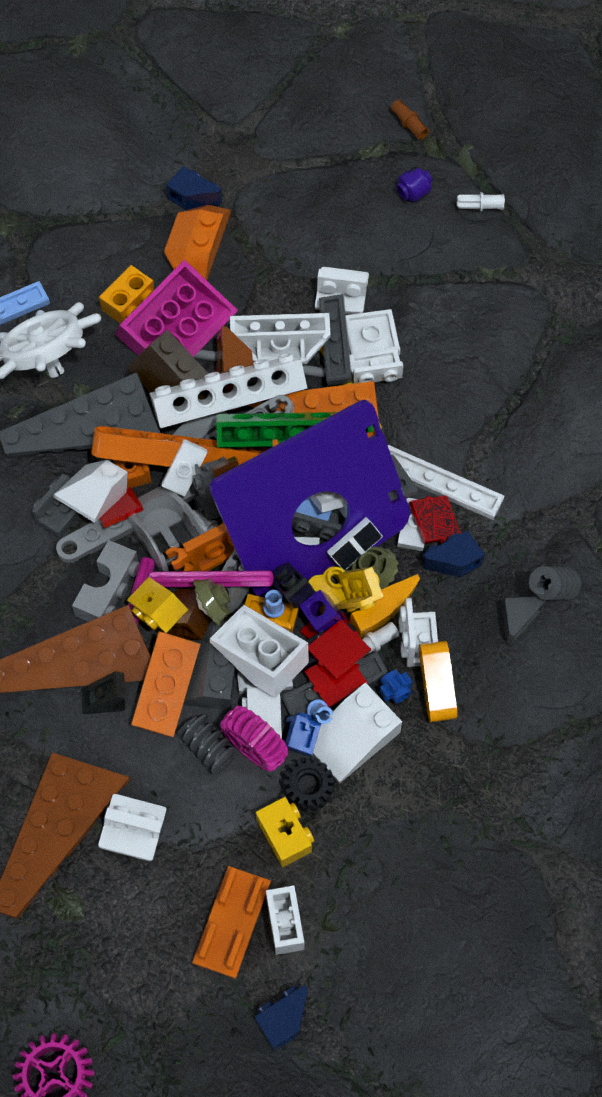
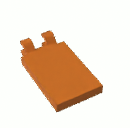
M224 523L183 543L184 548L171 547L167 549L166 554L169 559L178 556L176 560L171 562L175 571L180 568H184L183 571H209L228 561L235 548Z

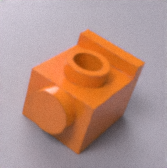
M114 460L115 465L128 472L127 489L151 483L148 464Z

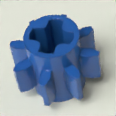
M393 670L380 680L382 686H380L381 690L379 692L386 702L392 699L395 704H398L412 694L410 688L413 681L407 672L400 674L397 670Z

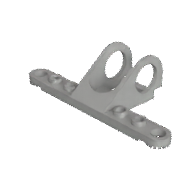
M192 482L186 495L182 496L159 486L138 498L144 509L143 511L106 528L98 519L95 523L91 522L61 538L56 546L58 556L63 562L74 563L86 555H91L104 548L108 540L115 542L134 532L149 557L154 560L157 570L168 571V567L172 565L171 562L176 560L178 556L165 559L152 537L160 533L169 548L179 547V543L169 528L180 522L183 523L192 539L205 533L197 516L187 504L198 496V490L195 489ZM74 544L77 550L73 554H65L63 552L64 546Z

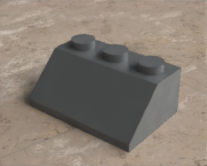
M211 621L202 640L187 639L199 643L200 648L183 705L231 710L237 668L210 643V638L226 622H222V625H217L216 622Z

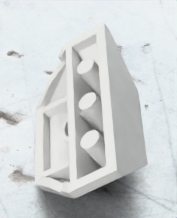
M329 313L230 316V330L252 350L253 360L255 361L278 359L280 354L290 352L296 354L301 359L302 364H307L330 338Z

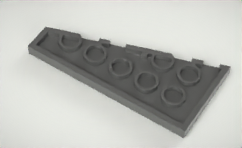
M134 373L0 431V440L5 454L8 457L35 455L45 451L63 452L65 449L74 448L76 450L92 449L94 428L98 426L155 433L161 432L140 377L137 373Z

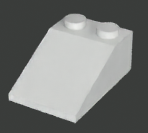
M245 605L210 638V643L251 683L275 698L309 663L308 642Z
M365 682L333 711V715H329L332 718L329 723L321 724L313 755L316 759H319L321 764L324 762L327 765V769L331 770L332 776L340 784L401 732L402 721Z

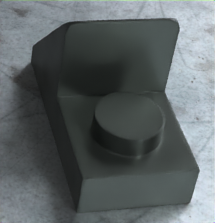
M115 671L83 687V714L125 710L126 686L124 673Z

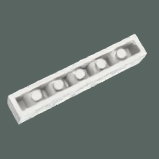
M290 352L283 353L278 356V359L270 361L268 359H261L255 361L252 366H235L226 373L212 372L206 374L205 378L200 380L186 379L177 386L170 387L169 385L157 387L155 392L150 393L156 421L159 427L163 428L267 400L278 395L307 389L302 361L296 354ZM282 370V375L279 379H271L275 371ZM258 377V381L254 386H247L250 378ZM226 384H234L231 392H222ZM208 390L209 395L206 399H198V394L201 391ZM177 397L185 398L181 406L173 405Z

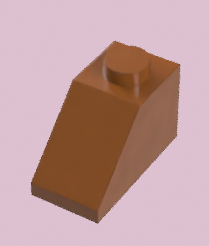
M222 326L217 336L219 374L229 372V369L235 366L248 367L254 365L255 360H253L252 350L228 327Z

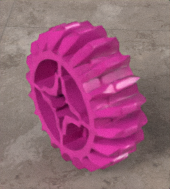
M236 706L221 721V730L224 736L229 739V742L243 756L262 770L274 771L278 766H281L288 756V748L285 741L281 739L280 735L275 732L274 728L267 721H264L252 710Z
M56 1033L51 1034L50 1043H47L46 1038L42 1035L39 1037L40 1046L37 1047L33 1041L29 1043V1047L33 1050L30 1054L24 1050L20 1052V1055L26 1060L24 1063L20 1061L15 1062V1067L22 1070V1073L13 1074V1079L22 1081V1083L14 1087L17 1093L24 1092L21 1097H45L46 1094L49 1095L55 1088H63L69 1091L62 1097H88L81 1090L83 1087L87 1089H92L93 1087L91 1082L85 1080V1078L95 1075L93 1070L85 1069L93 1064L91 1058L82 1059L88 1051L85 1047L77 1050L79 1047L77 1039H74L68 1046L69 1037L66 1034L62 1036L60 1043H58ZM50 1052H64L62 1056H58L53 1062H44L40 1059L43 1055ZM72 1057L77 1064L75 1084L66 1077V1070L69 1066L68 1062ZM33 1067L41 1072L42 1075L38 1085L40 1088L36 1093L32 1089L30 1080ZM43 1067L53 1072L57 1071V1069H60L58 1073L65 1083L56 1079H51L50 1082H48L47 1080L50 1079V1077L48 1076V1073L43 1069Z

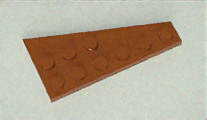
M124 606L0 659V693L86 686L115 671L124 673L125 682L144 681L151 655L130 606Z
M52 752L0 880V914L14 919H18L39 894V890L50 876L52 877L56 873L59 865L67 856L69 857L95 825L98 817L110 806L112 795L118 794L130 782V777Z

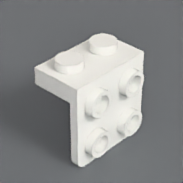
M406 598L405 606L400 607V617L398 619L399 633H402L403 641L401 642V656L407 659V667L421 666L419 644L438 642L435 612L413 613L412 599Z

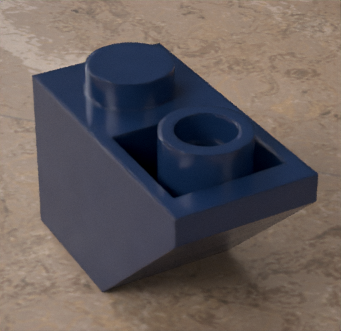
M184 166L166 184L167 199L185 210L205 205L219 206L222 203L221 188L216 183L209 182L196 171L189 170Z
M467 530L461 534L455 533L451 535L445 543L439 546L433 545L429 547L423 554L422 566L426 570L462 577L482 566L485 554Z
M297 985L289 988L282 994L283 999L275 1004L270 1001L257 1010L258 1015L255 1016V1022L273 1052L299 1036L308 995V989L305 985L300 988Z

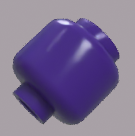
M413 167L398 177L396 189L403 200L416 202L430 193L432 177L427 170Z

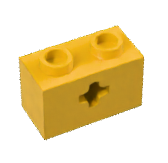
M150 577L127 599L134 607L131 610L132 613L139 620L144 621L153 630L158 627L165 633L188 611L171 591Z
M286 797L256 811V821L282 868L312 853L311 843L314 842L308 827L302 828L298 820L301 818V815L294 803L289 804ZM285 826L287 830L291 829V834L287 835L286 832H282L281 828Z

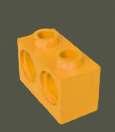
M130 265L99 296L101 310L121 324L154 291L153 280Z

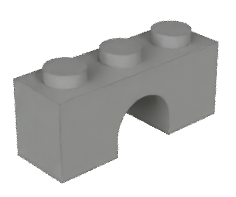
M107 541L96 562L99 572L110 577V580L102 587H92L87 584L82 586L72 605L76 617L89 622L116 610V603L119 598H124L128 590L127 583L129 579L137 574L140 565L137 551L113 541Z

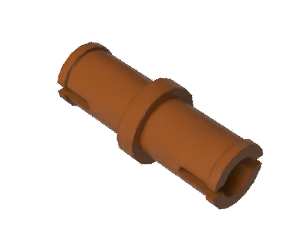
M396 100L391 105V111L401 120L404 128H409L418 140H423L427 137L430 130L419 120V116L415 111H411L402 100Z

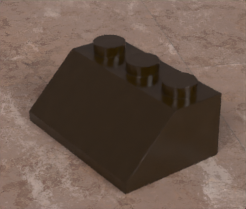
M168 329L126 368L131 374L137 373L139 375L143 388L149 394L155 392L157 387L169 385L170 387L177 386L183 380L195 379L196 381L205 378L204 376L208 374ZM201 391L198 394V399H206L209 391ZM177 397L173 405L181 406L185 398Z

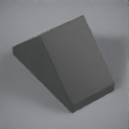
M538 596L505 598L502 612L506 643L509 646L517 640L541 613L546 600Z

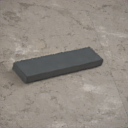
M344 295L319 298L320 313H329L330 338L323 345L327 384L331 386L351 383L353 381Z
M378 652L364 657L357 662L360 672L368 682V686L380 682L382 677L388 673ZM311 682L281 694V700L289 716L297 715L299 712L307 714V707L311 701L315 699L322 700L318 693H314V687Z

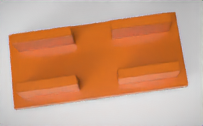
M158 632L132 719V726L174 737L200 648L199 643Z
M228 866L192 964L234 979L237 978L271 880Z

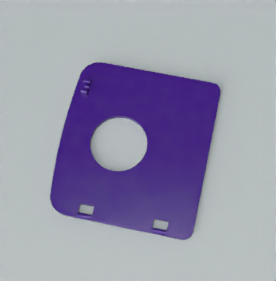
M367 400L354 403L213 479L209 486L210 493L244 571L270 570L273 573L277 567L289 562L308 581L315 575H323L324 571L330 567L340 568L327 551L365 517L372 522L383 536L372 546L377 547L400 532L407 524L410 516L409 506L404 497L386 439L380 428L378 416L373 404ZM373 425L375 435L368 438L365 429ZM395 490L398 498L391 501L388 493ZM330 491L343 496L347 504V517L343 527L333 538L318 545H305L295 539L292 532V520L302 502L319 492ZM274 585L270 587H252L257 596L264 598L270 590H277Z

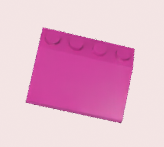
M184 260L120 324L115 335L133 352L140 355L168 329L194 357L215 336L221 327L230 320V316H234L238 310Z

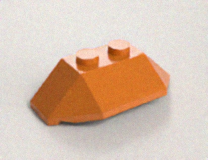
M205 205L178 212L164 250V254L173 270L185 260L204 279H208L231 210Z

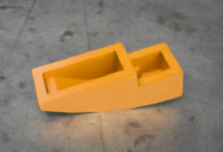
M418 574L381 589L384 597L375 600V606L365 610H358L351 614L349 624L359 632L360 638H363L366 633H373L385 625L400 611V607L405 605V599L410 598L420 580Z

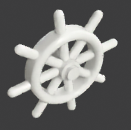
M78 302L67 311L55 310L44 312L38 310L36 316L20 323L9 333L1 332L0 361L3 360L5 364L0 368V379L5 378L13 370H29L33 368L40 372L47 368L51 378L59 376L57 371L63 374L64 368L61 366L58 358L72 348H83L86 345V341L81 338L83 329L99 323L101 316L95 313L78 320L76 316L84 309V305Z

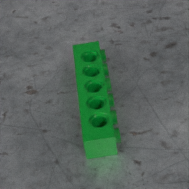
M338 412L217 414V447L273 446L272 440L278 439L280 444ZM373 425L365 429L367 433L373 432Z

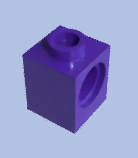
M322 590L315 591L299 605L315 630L319 633L332 627L339 620H345L329 595ZM325 605L324 613L317 616L318 608Z

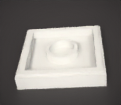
M392 309L346 315L350 355L397 348L398 355H400V346Z

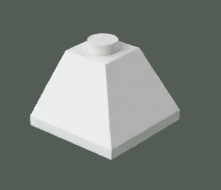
M109 460L87 464L56 491L53 498L95 523L126 493L128 472Z

